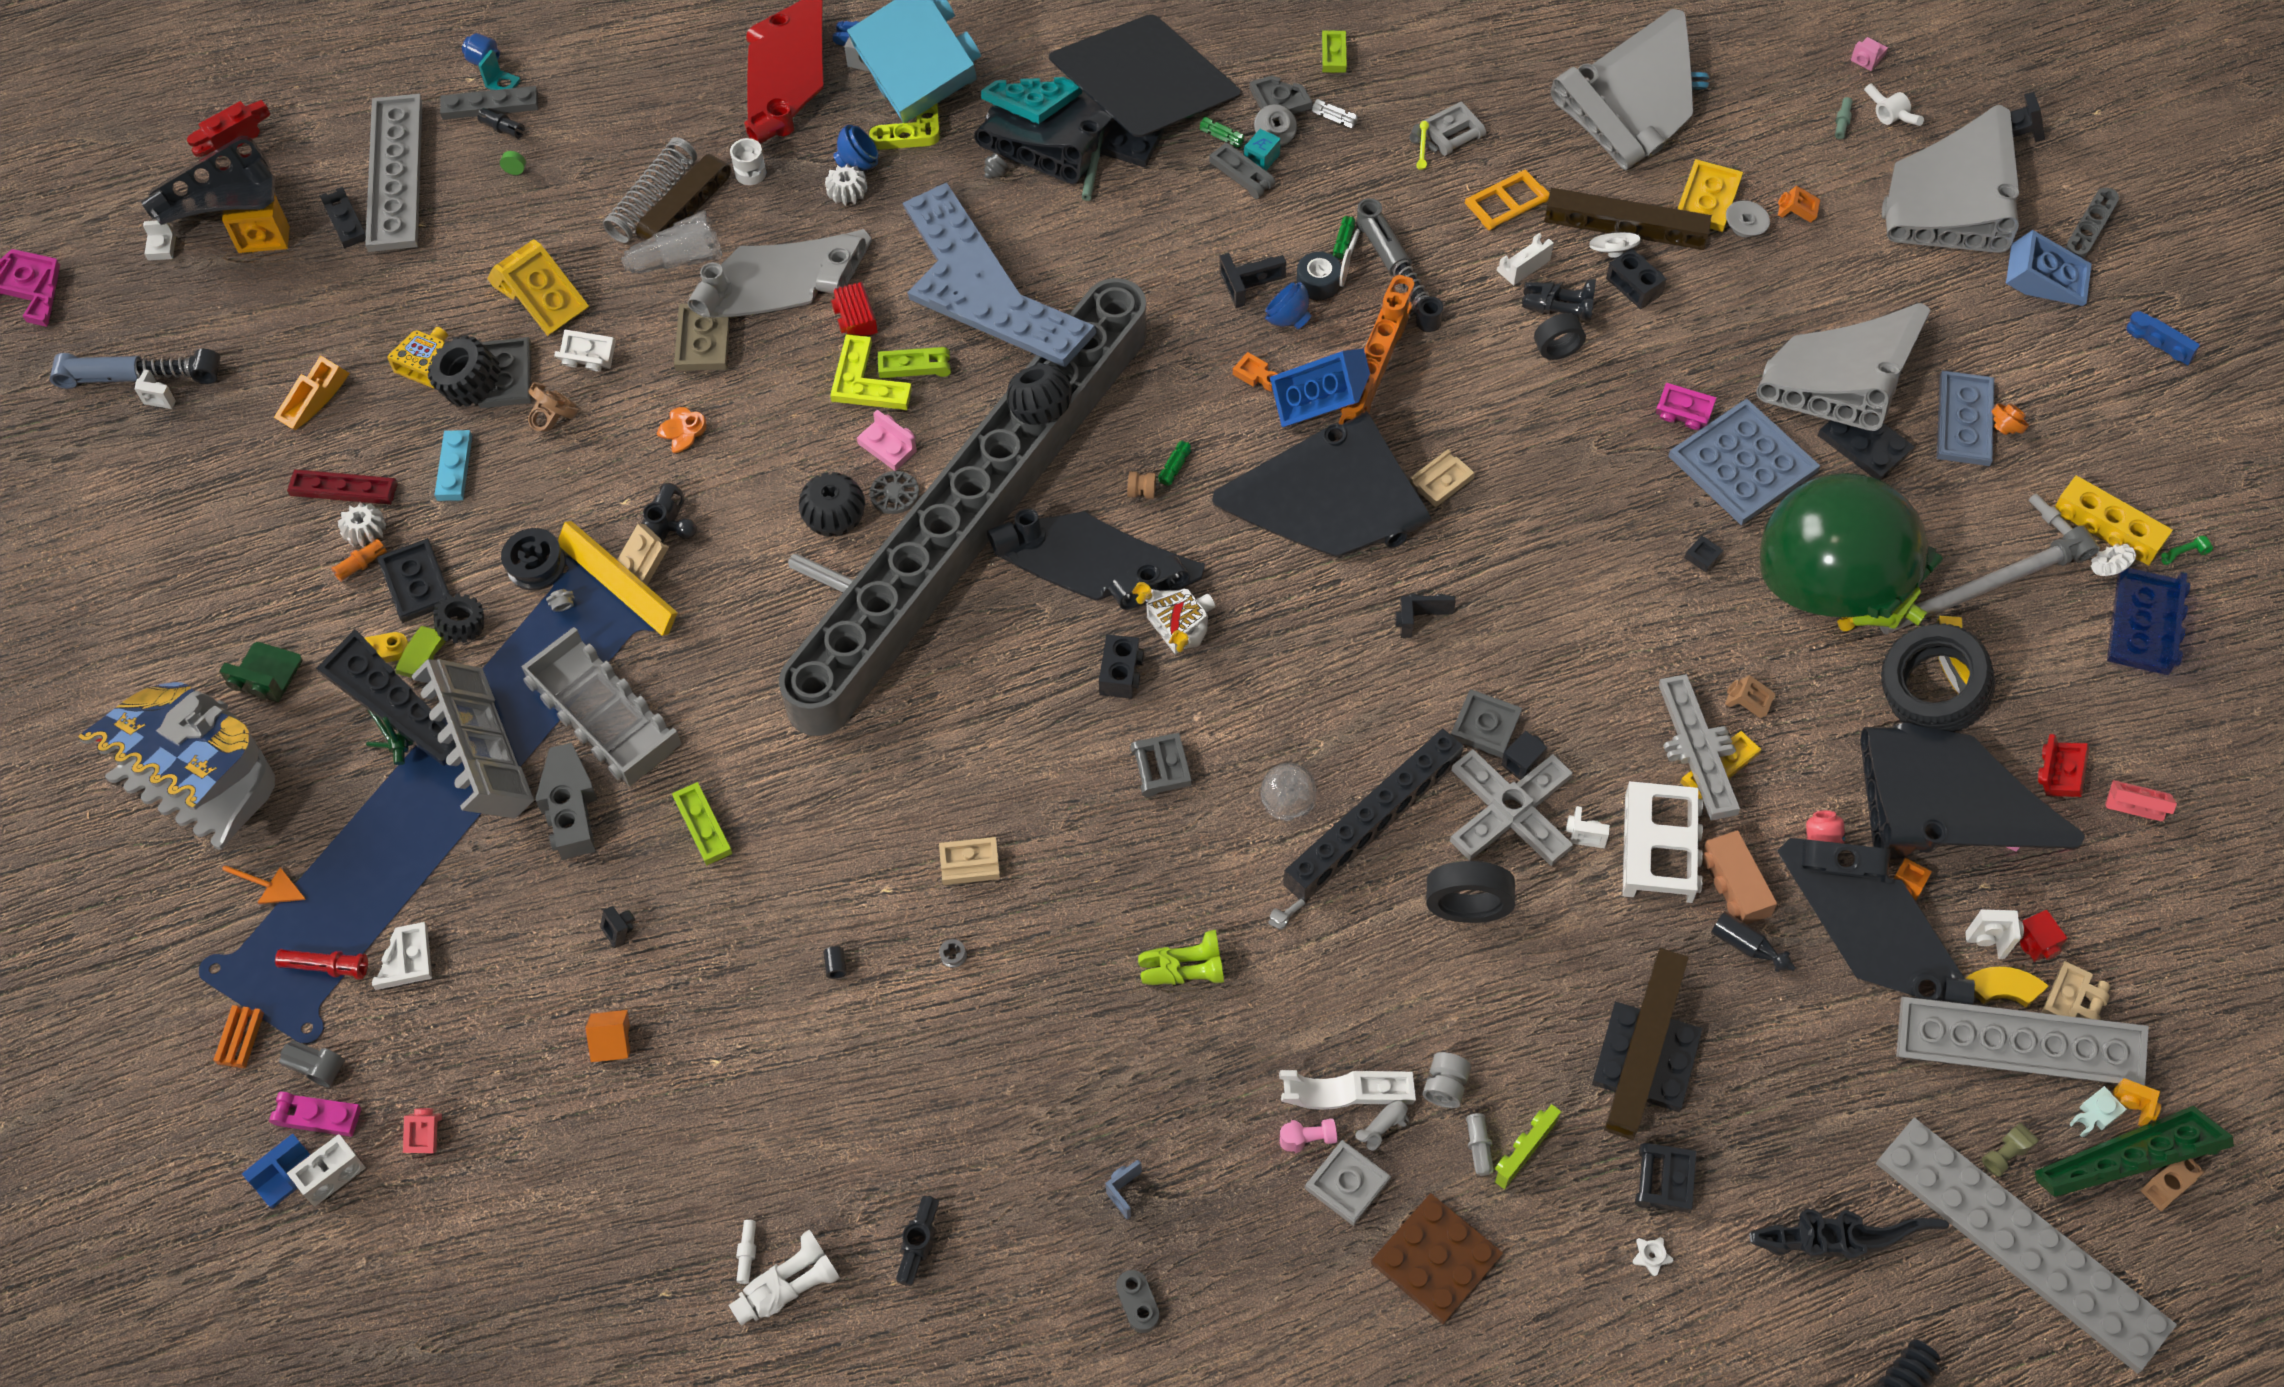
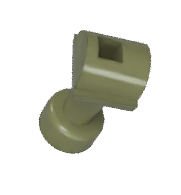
M2020 1122L2002 1139L2005 1143L1998 1152L1989 1151L1982 1157V1162L1989 1172L2000 1177L2008 1170L2007 1161L2016 1155L2023 1156L2027 1154L2040 1140Z

